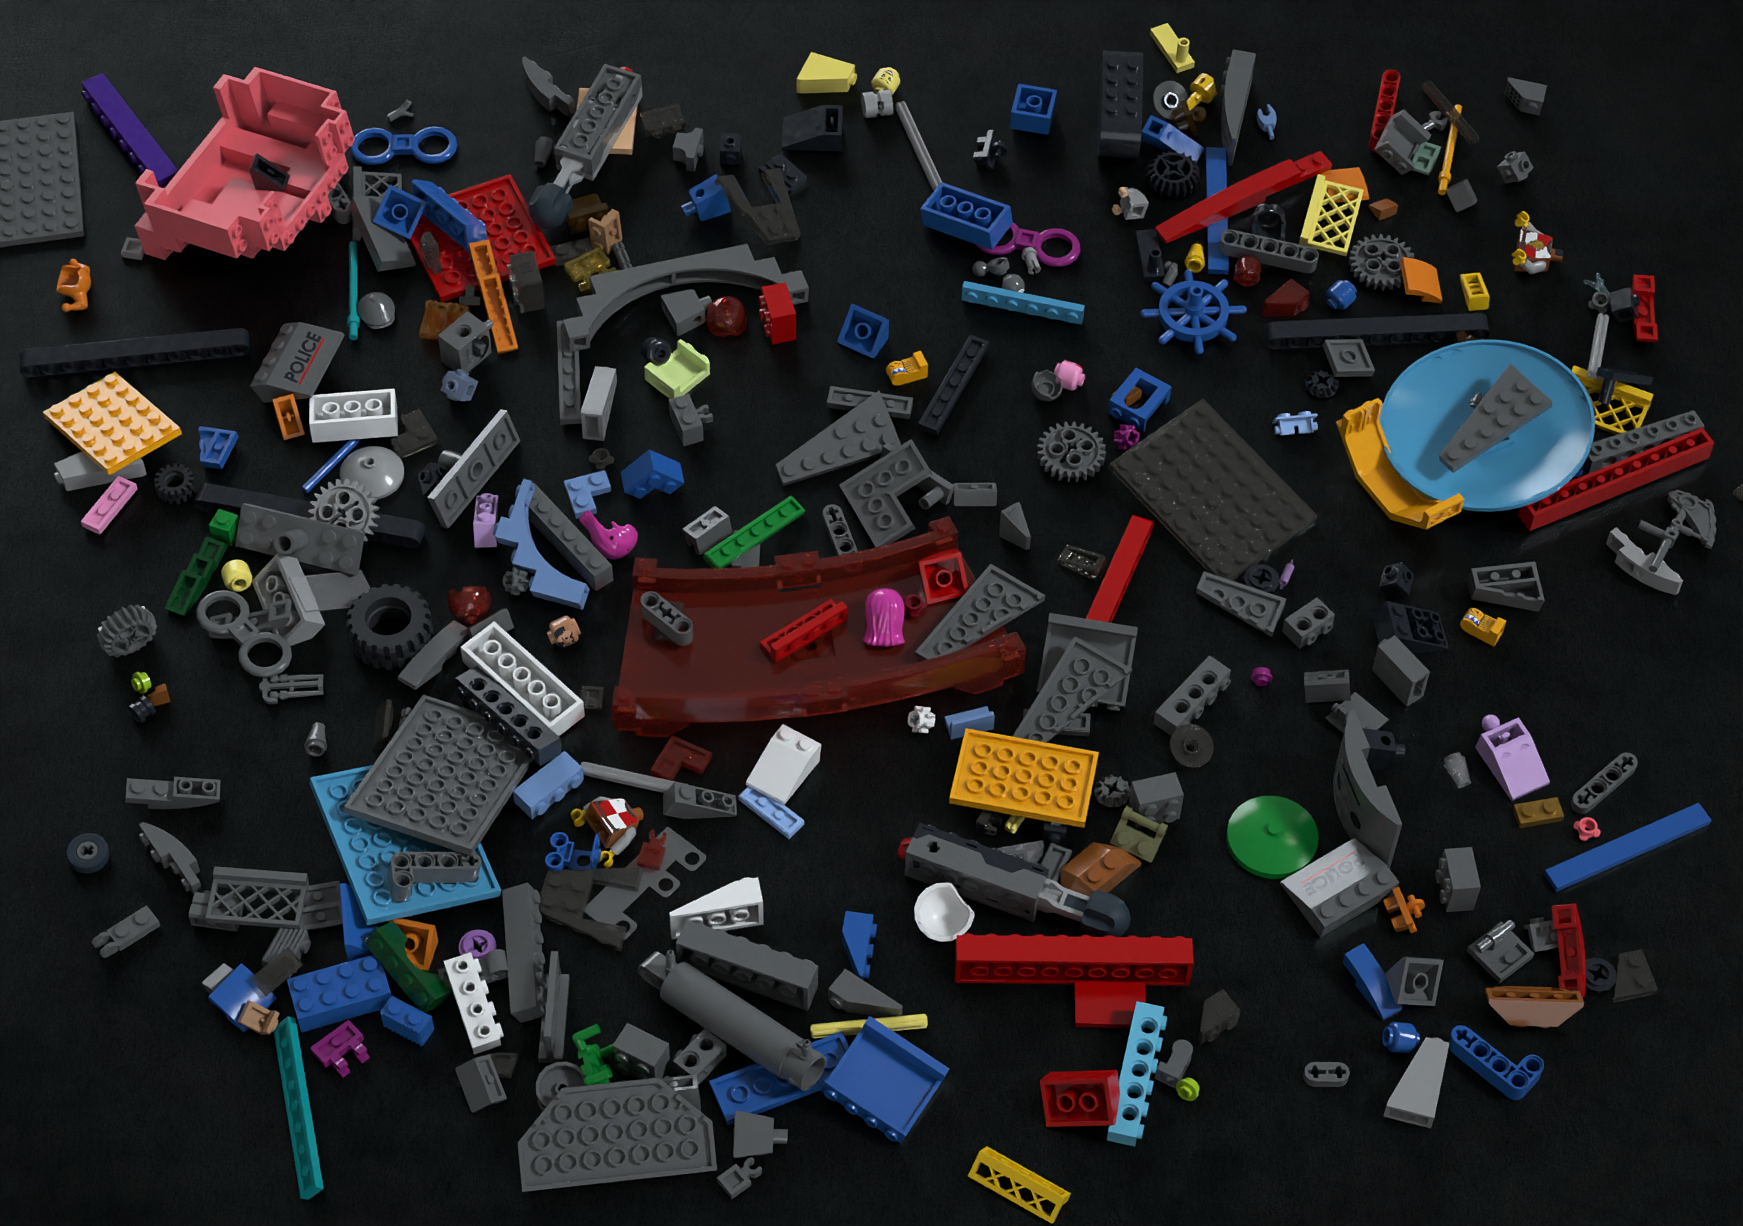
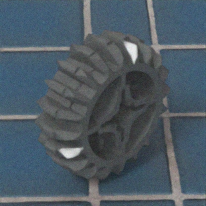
M138 604L134 607L132 605H129L127 608L121 607L119 611H114L113 615L107 616L106 621L101 622L102 626L98 628L99 633L97 634L99 645L110 656L114 655L116 658L133 653L146 646V643L151 641L152 636L156 634L155 629L157 625L154 620L155 617L144 606L140 607Z

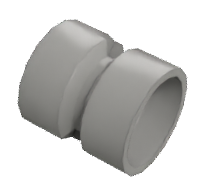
M890 89L880 90L877 94L874 92L861 94L862 110L865 118L876 117L877 114L881 116L893 115V101Z

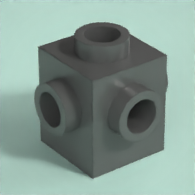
M1513 151L1505 156V160L1497 168L1505 183H1512L1527 178L1533 166L1525 151L1518 153Z

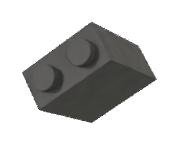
M1396 636L1388 640L1384 639L1378 644L1372 671L1406 707L1423 697L1430 671Z

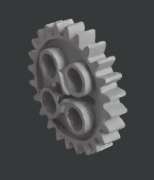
M336 479V486L328 482L329 489L320 487L322 494H314L318 500L317 502H310L315 506V509L308 510V512L314 514V517L310 519L330 524L334 522L335 525L339 526L346 524L347 528L364 531L365 535L367 533L370 535L374 534L370 528L378 526L373 522V519L380 518V516L374 514L375 511L379 510V507L372 505L377 499L369 498L372 495V491H365V485L362 484L358 487V482L355 480L350 485V480L345 479L342 484L341 480ZM349 494L350 499L348 503L342 504L341 499L343 495ZM328 508L333 509V515L330 518L325 517V511ZM343 510L346 511V518L342 517L343 514L341 512ZM362 510L363 517L356 521L355 513Z

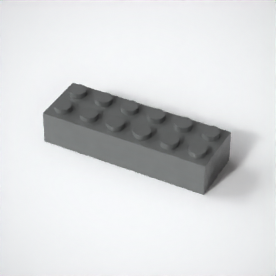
M686 920L676 941L677 964L686 962L706 976L808 1011L818 989V965H815L812 961L795 958L787 952L772 950L764 944L758 945L749 942L748 939L741 936L729 935L721 929L706 927L701 922Z

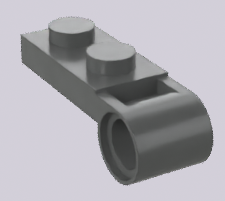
M492 950L485 955V959L479 960L482 972L478 973L480 981L485 980L486 984L508 977L507 956L504 950ZM438 969L440 978L453 992L446 969Z

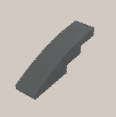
M455 620L452 621L419 651L400 673L398 680L416 690L442 670L443 663L456 654L457 647L470 638L465 630L467 627Z

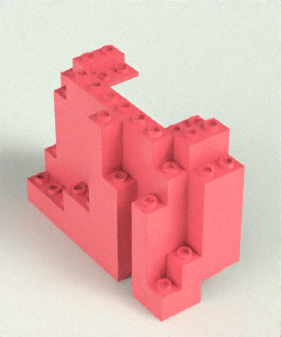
M254 67L244 80L223 74L213 87L223 117L165 188L159 187L154 172L148 169L135 182L146 211L135 224L145 254L166 260L173 251L181 253L185 246L190 243L233 258H238L240 255L254 258L261 249L269 251L273 247L285 251L294 241L297 234L304 228L308 220L322 223L332 210L328 194L336 187L337 182L346 174L349 168L344 153L355 141L347 112L341 109L337 92ZM256 153L290 174L289 181L283 192L255 189L249 168Z

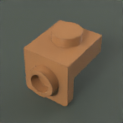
M249 1000L246 1002L237 1022L261 1035L270 1034L278 1025L279 1020L277 1018L279 1012L270 1011Z

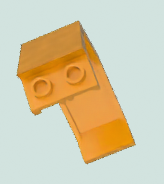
M1379 398L1367 401L1354 410H1348L1343 415V419L1336 421L1356 479L1390 520L1428 529L1461 512L1464 498L1460 493L1444 501L1431 500L1411 488L1394 471L1383 449V446H1387L1389 453H1391L1380 424L1383 403Z

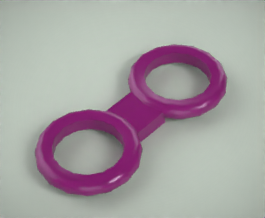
M1015 223L1008 229L1013 236L1008 244L995 246L992 250L976 244L979 249L990 255H1004L1011 253L1015 249L1024 250L1025 248L1032 247L1037 251V259L1051 267L1069 265L1080 254V243L1077 237L1069 231L1052 228L1044 230L1039 234V232L1020 229ZM1062 238L1070 243L1072 250L1067 256L1053 258L1042 251L1041 245L1047 239Z

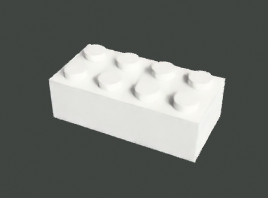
M395 389L313 395L310 398L309 410L312 442L398 436Z

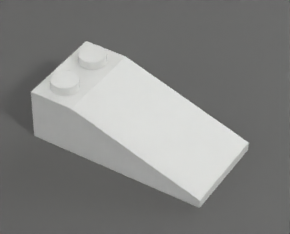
M747 877L734 881L670 912L671 938L677 939L686 920L698 921L706 927L724 931L762 925L763 899L758 877Z

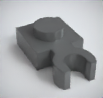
M753 1157L748 1158L741 1169L735 1164L717 1177V1182L731 1199L751 1186L749 1178H757L761 1175L762 1168L760 1166L755 1170L749 1168L754 1164Z

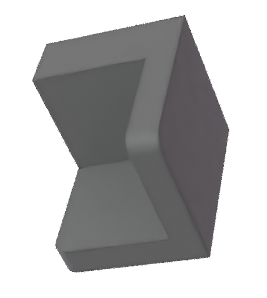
M1467 179L1449 187L1446 191L1456 212L1466 209L1477 202V198Z

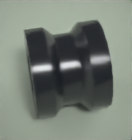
M140 696L138 702L135 704L131 703L127 707L132 717L140 724L145 722L146 717L153 716L156 713L154 706L145 696Z

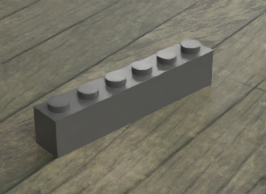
M533 483L535 490L528 507L529 521L595 591L613 581L612 565L541 489Z
M528 883L502 890L511 1014L521 1023L545 1016L547 995L545 993L547 979L543 971L545 957L541 945L544 939L540 931L542 916L538 905L540 903V895Z

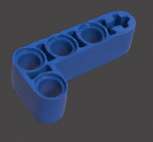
M1459 1025L1453 1028L1448 1041L1449 1050L1512 1100L1523 1098L1540 1079L1544 1063L1539 1056L1528 1055L1516 1066L1468 1027ZM1474 1053H1479L1483 1057H1478ZM1493 1068H1498L1502 1072H1497ZM1527 1068H1533L1535 1072L1530 1071ZM1512 1083H1517L1521 1087H1516Z

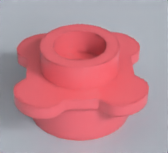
M1586 817L1581 819L1580 822L1576 821L1573 827L1578 831L1579 838L1582 841H1587L1591 837H1599L1600 830L1597 829L1598 826L1594 819Z

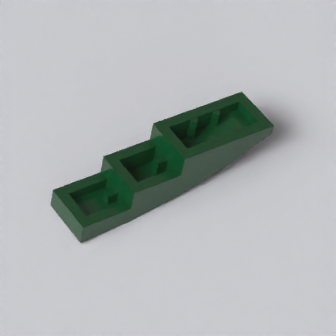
M206 536L199 553H194L187 570H182L164 608L165 610L184 617L187 615L218 567L228 547L226 543Z

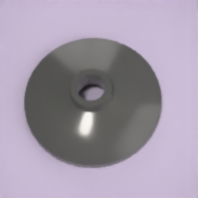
M1165 81L1156 87L1153 94V104L1161 117L1173 120L1172 111L1180 108V101L1187 100L1189 97L1182 85L1175 81Z

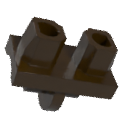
M1186 99L1180 101L1182 107L1173 110L1172 113L1178 130L1183 134L1191 132L1194 137L1199 135L1195 123H1201L1206 118V111L1203 107L1197 106L1189 110Z

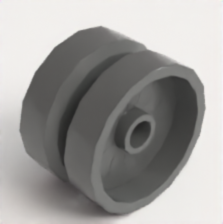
M556 1062L547 1066L539 1074L536 1081V1095L541 1112L544 1111L562 1088L585 1086V1077L581 1068L569 1062Z

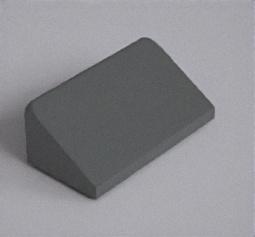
M996 483L953 484L955 486L953 491L955 506L997 505Z
M503 608L465 630L470 639H472L493 622H496L506 632L513 629L514 626L507 608Z

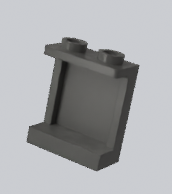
M1403 109L1390 117L1374 150L1403 175L1415 168V164L1412 162L1415 153L1422 143L1429 140L1431 134Z

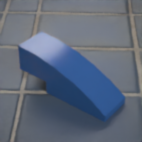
M1363 943L1345 953L1342 963L1355 978V986L1379 1017L1385 1020L1401 1011V1004L1394 1002L1386 975Z

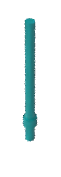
M355 241L349 243V316L347 317V326L349 327V338L351 340L358 338V327L360 326L357 310V242Z

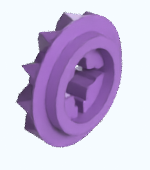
M484 930L470 931L459 942L460 955L471 952L473 959L478 958V960L485 959V955L488 952L497 949L495 938ZM474 942L478 946H482V953L474 950Z

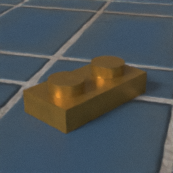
M1557 797L1514 804L1513 812L1519 828L1563 821L1564 818Z

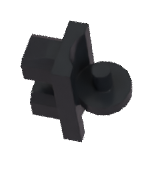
M988 130L986 137H978L977 147L981 152H974L973 159L976 165H985L987 170H993L995 159L1005 156L1008 149L1003 144V141H997L994 138V130Z

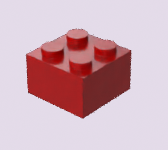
M786 282L762 287V296H759V304L762 309H759V316L761 322L765 321L764 331L766 337H770L772 344L796 340V312Z

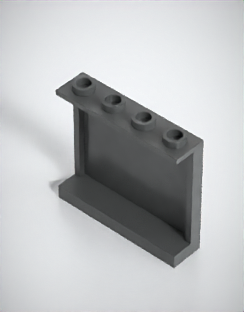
M1050 613L1037 694L1042 690L1074 636L1131 668L1138 627ZM1130 674L1090 707H1098V704L1107 705L1106 709L1120 711V707L1125 708Z

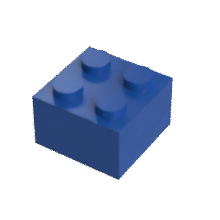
M1018 84L1011 111L1010 128L1049 135L1056 108L1057 90Z

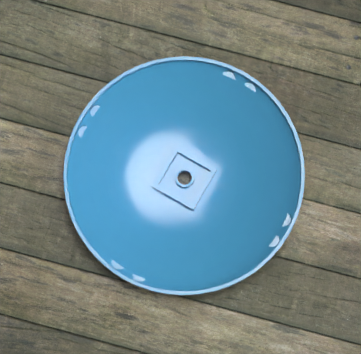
M1473 340L1456 343L1440 348L1420 358L1410 365L1393 383L1384 400L1380 416V424L1391 451L1389 453L1387 446H1383L1384 453L1400 478L1411 488L1431 500L1444 501L1460 493L1464 498L1462 510L1492 512L1520 508L1555 493L1567 484L1583 466L1592 447L1595 432L1593 406L1585 387L1578 377L1562 362L1539 349L1503 340ZM1511 364L1552 401V407L1452 473L1439 460L1440 453L1476 408L1475 406H1469L1470 400L1477 393H1482L1484 398L1505 369Z

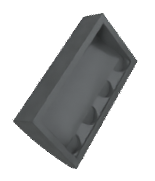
M375 196L352 197L349 209L377 271L415 266V260L404 236L373 222L383 198Z

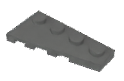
M1203 572L1196 590L1197 594L1270 637L1273 636L1286 604L1285 598L1207 572Z

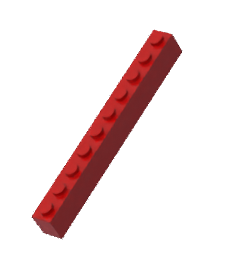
M1700 428L1569 481L1548 497L1521 507L1518 516L1529 531L1706 460L1710 457L1714 442L1706 431Z

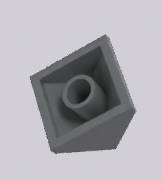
M1349 670L1304 672L1306 703L1351 700Z
M1403 957L1385 973L1394 1002L1397 1004L1435 1006L1444 960Z

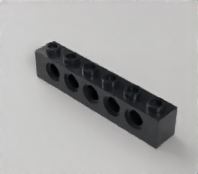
M478 666L456 677L455 692L457 696L465 700L472 710L481 714L487 723H491L497 728L502 736L505 735L516 748L521 749L529 760H533L541 766L561 754L560 737Z

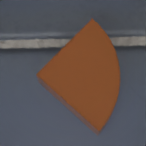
M166 684L157 686L155 688L156 691L147 696V699L153 706L170 702Z

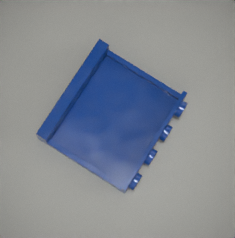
M869 1016L828 1079L825 1080L821 1091L824 1092V1095L829 1100L842 1104L847 1112L853 1115L857 1114L863 1118L868 1126L878 1128L884 1132V1135L889 1140L897 1141L901 1144L947 1075L949 1068Z

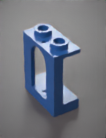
M1135 368L1109 400L1108 413L1114 418L1120 419L1129 425H1134L1135 428L1144 432L1146 421L1161 403L1166 405L1170 400L1172 386ZM1134 387L1140 388L1142 393L1150 396L1147 402L1138 409L1129 408L1124 403V399Z

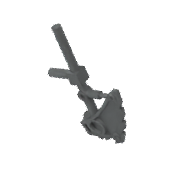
M1677 489L1668 493L1667 501L1671 504V508L1676 511L1677 515L1666 531L1641 520L1638 526L1639 529L1661 538V545L1649 566L1651 572H1657L1668 549L1673 547L1679 532L1689 537L1698 538L1706 548H1712L1715 541L1714 536L1716 535V517L1712 502L1708 499L1702 501L1697 496H1692L1691 493H1685ZM1684 519L1687 521V523L1690 525L1692 529L1682 525Z

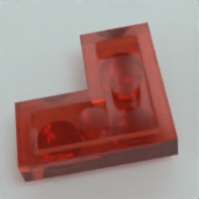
M672 735L651 768V774L661 779L672 781L681 766L702 774L712 759V752Z

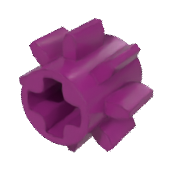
M1120 425V430L1114 431V442L1119 445L1118 449L1133 450V445L1139 444L1140 433L1134 430V425Z

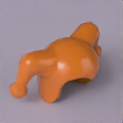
M71 259L69 265L62 266L57 283L56 293L72 297L75 301L71 305L68 303L63 304L62 310L64 312L70 310L81 311L88 307L86 293L91 286L90 268L78 263L76 259Z

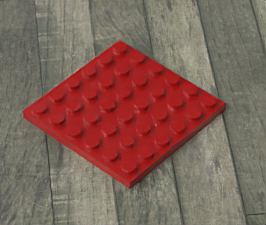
M511 174L448 195L451 198H455L460 206L468 209L477 220L483 221L486 225L487 240L489 239L501 282L524 275L521 274L524 271H536L556 264V258L539 226L534 224L529 216L528 206ZM422 214L410 241L441 303L480 290L470 253ZM532 262V264H529L530 269L522 268L518 265Z

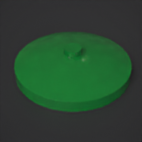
M1279 796L1256 797L1240 805L1229 820L1226 835L1227 845L1234 860L1248 872L1269 879L1287 878L1308 866L1316 854L1319 840L1318 829L1311 815L1296 802Z

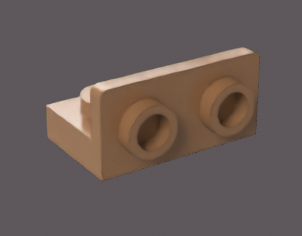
M612 209L607 215L603 216L601 221L592 217L588 220L592 247L609 255L613 250V244L622 241L619 212Z

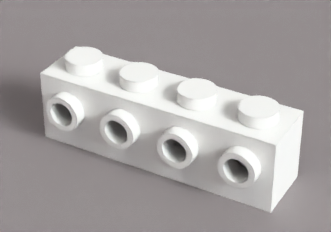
M470 952L444 961L473 1053L477 1054L501 1046L500 1038L504 1037L500 1023L495 1024L493 1016L496 1015L493 1002L487 1001L485 994H488L489 990L486 981H480L478 973L482 972L478 958L473 959Z

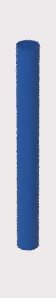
M362 439L349 440L301 487V490L307 494Z

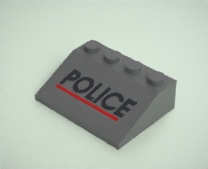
M301 322L284 324L272 343L267 356L264 358L259 371L255 374L250 387L264 403L273 402L272 399L293 394L295 400L312 398L345 335L339 331Z
M1353 838L1282 880L1280 884L1321 938L1393 895L1392 889L1398 887L1399 881L1383 861L1356 838Z

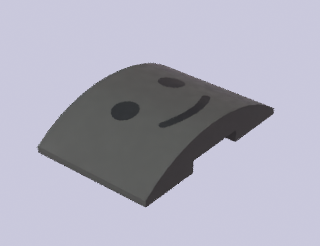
M1350 710L1333 778L1336 810L1351 840L1356 838L1390 869L1402 822L1387 786L1377 787L1367 764L1370 749L1369 743L1355 710Z

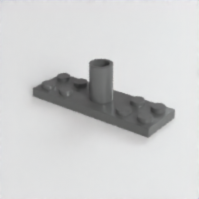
M499 410L464 454L445 450L440 454L438 464L448 466L449 472L427 498L441 527L449 529L520 442V438L506 410Z
M244 503L241 507L235 546L274 556L276 554L297 558L299 562L357 575L365 532Z

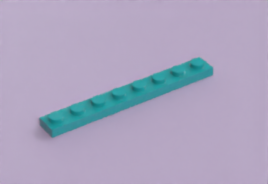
M286 1017L277 1025L274 1030L300 1197L309 1200L324 1189L296 1019Z

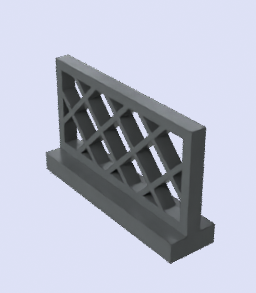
M353 166L352 197L366 196L372 193L376 197L384 198L386 191L381 194L376 188L382 186L387 190L389 185L386 182L388 180L397 181L394 187L402 190V174L362 172V167ZM365 179H374L376 183L371 186ZM352 215V241H361L362 235Z
M214 867V879L205 917L206 922L300 929L305 898L309 891V881L306 873ZM218 887L229 888L231 892L221 898L217 890ZM245 889L254 892L253 895L246 899L239 893ZM267 891H274L277 893V896L267 901L263 894ZM290 893H300V898L292 903L286 896ZM236 896L240 903L230 908L226 901ZM259 897L264 904L254 910L249 903ZM282 899L287 906L277 912L272 905ZM220 905L227 910L222 915H212L213 910ZM243 907L249 910L250 914L245 917H238L235 912ZM266 909H269L274 914L268 919H262L258 915ZM291 910L296 914L295 921L284 920L282 917Z
M551 951L549 974L545 975L547 979V984L545 985L547 1002L546 1014L542 1017L539 1063L563 1062L570 977L569 974H561L558 951Z

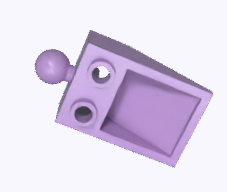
M1495 715L1485 716L1482 720V727L1487 732L1481 734L1475 748L1511 801L1548 785L1550 781L1535 744L1519 717L1500 726V721Z

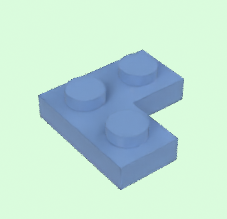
M605 470L564 481V486L576 519L580 518L587 510H590L592 514L597 513L592 496L611 492V485Z

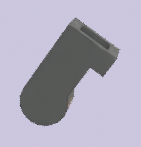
M1178 1040L1173 1044L1171 1056L1167 1064L1160 1062L1156 1069V1080L1176 1088V1084L1182 1079L1191 1061L1193 1047L1190 1042Z

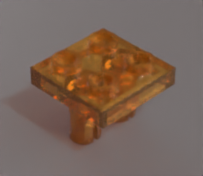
M428 300L425 303L426 310L419 331L420 338L438 340L439 334L467 311L469 312V306Z

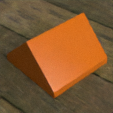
M402 918L389 920L388 923L394 921L408 938L405 943V951L410 961L419 969L428 971L438 944L435 925Z

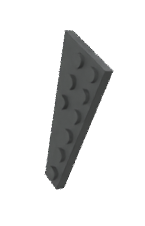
M1509 364L1440 453L1439 460L1452 473L1456 472L1551 408L1552 401L1515 367Z
M880 390L778 462L775 469L782 486L881 456L882 447L886 443H890L896 448L900 447L901 443Z
M990 564L915 651V657L931 667H935L1045 601V595Z
M1074 636L1013 737L1047 743L1129 675L1132 669Z

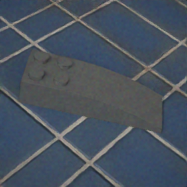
M1234 49L1231 57H1227L1225 68L1228 71L1225 70L1223 72L1222 83H1225V85L1222 84L1220 96H1223L1221 136L1223 148H1226V160L1229 166H1232L1256 57V53Z

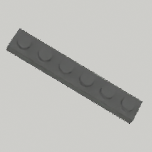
M557 321L560 425L582 424L579 350L569 351L563 334V321Z

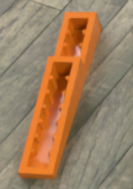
M489 239L469 243V253L488 319L494 324L491 327V332L497 353L518 350Z

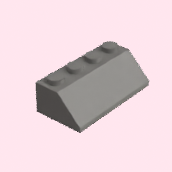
M276 554L252 580L263 610L269 609V605L272 602L291 599L290 620L272 630L274 634H278L286 639L291 646L312 639L325 623L298 559Z

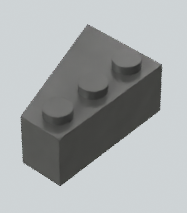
M1535 562L1472 568L1467 577L1468 589L1472 600L1537 612L1540 611L1545 601Z

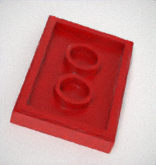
M1075 981V1027L1131 1028L1136 1001L1146 1003L1145 983Z

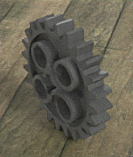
M1380 234L1379 238L1372 235L1371 240L1364 237L1363 242L1358 240L1357 245H1353L1348 264L1351 266L1350 272H1354L1353 277H1360L1359 283L1366 281V287L1372 284L1374 290L1378 286H1381L1382 291L1387 286L1390 290H1393V285L1400 288L1401 283L1404 284L1400 265L1401 259L1403 257L1413 259L1414 253H1410V247L1404 248L1405 242L1399 244L1398 238L1391 240L1390 235L1386 239L1383 238L1382 234Z
M1065 422L1064 427L1056 424V430L1049 427V433L1043 432V438H1039V444L1037 445V459L1040 460V466H1045V472L1051 471V477L1057 474L1059 475V480L1066 477L1067 482H1070L1071 478L1078 482L1079 477L1087 480V474L1094 477V471H1100V466L1104 465L1106 445L1103 444V438H1098V432L1091 433L1092 427L1084 429L1083 423L1080 427H1076V422H1073L1072 426Z

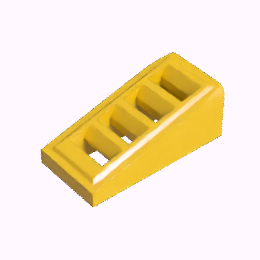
M1461 274L1460 281L1469 311L1488 309L1490 296L1481 274Z

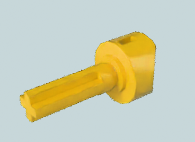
M1200 74L1190 85L1193 94L1186 102L1189 110L1197 106L1201 101L1210 103L1217 95L1214 79L1208 74Z

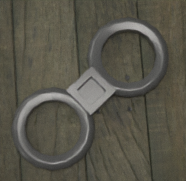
M222 590L206 595L199 602L196 613L200 625L210 633L218 635L229 634L241 646L238 655L239 662L244 670L258 677H273L282 673L289 666L292 652L286 639L270 632L260 633L248 620L250 615L249 605L242 596L236 592ZM227 600L235 603L241 612L234 622L227 625L214 624L207 618L206 610L216 601ZM270 642L280 647L283 655L277 664L271 667H259L249 660L248 652L258 643Z

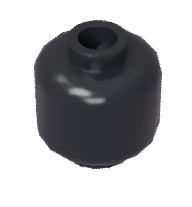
M650 337L642 343L641 355L648 363L651 362L655 366L663 365L671 356V348L665 340L658 337Z

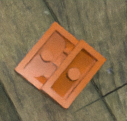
M1359 167L1328 170L1320 174L1326 176V181L1363 189L1364 192L1361 200H1369L1367 186ZM1327 188L1326 190L1330 197L1338 194L1334 189ZM1348 194L1346 197L1349 201H1353L1358 198V195ZM1342 198L1334 200L1335 203L1344 202Z
M1403 257L1400 265L1406 294L1421 296L1424 302L1441 303L1442 296L1437 269L1426 262Z

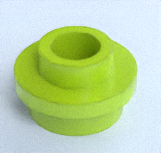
M145 672L133 674L131 684L134 690L139 691L141 694L146 693L151 688V681Z
M1185 1078L1178 1081L1176 1090L1182 1099L1193 1101L1198 1096L1199 1085L1192 1078Z

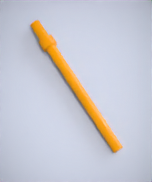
M1458 104L1454 106L1443 167L1438 177V193L1440 195L1446 194L1447 184L1450 183L1451 179L1450 168L1462 106Z

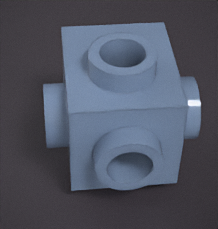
M464 370L448 371L443 377L441 391L446 393L447 397L451 400L470 401L478 381L469 377V373Z

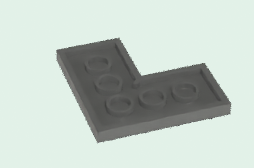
M912 439L839 485L878 551H881L915 529L897 496L933 474Z

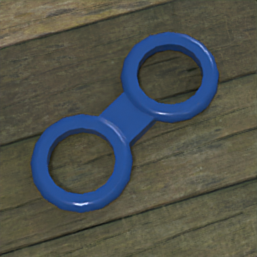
M442 127L424 128L414 136L413 134L392 135L384 129L370 128L355 135V141L350 146V151L356 161L365 165L383 164L394 155H413L423 163L438 164L450 159L454 155L457 141L451 131ZM429 136H441L449 142L448 148L436 155L425 154L420 151L418 146L424 138ZM371 137H380L389 143L388 149L378 156H366L358 150V147L363 140Z

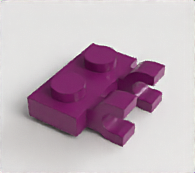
M349 1020L310 1048L312 1054L325 1068L332 1064L342 1078L350 1073L347 1067L348 1063L341 1057L349 1050L353 1051L361 1063L369 1059V1055L366 1053L367 1048L360 1043L364 1040L363 1034Z

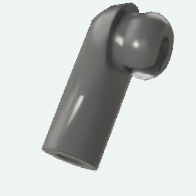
M1167 261L1163 267L1167 274L1161 284L1169 288L1177 277L1178 265Z

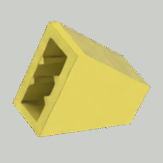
M811 52L797 77V93L848 92L850 86L854 85L857 79L855 65Z

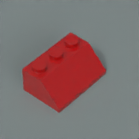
M1117 1070L1049 1072L1040 1080L1046 1127L1105 1126L1116 1124L1120 1099Z

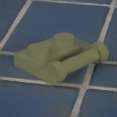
M1126 806L1110 844L1151 863L1163 840L1168 825L1152 821L1133 812L1132 808ZM1131 820L1157 832L1155 838L1127 825L1128 821Z

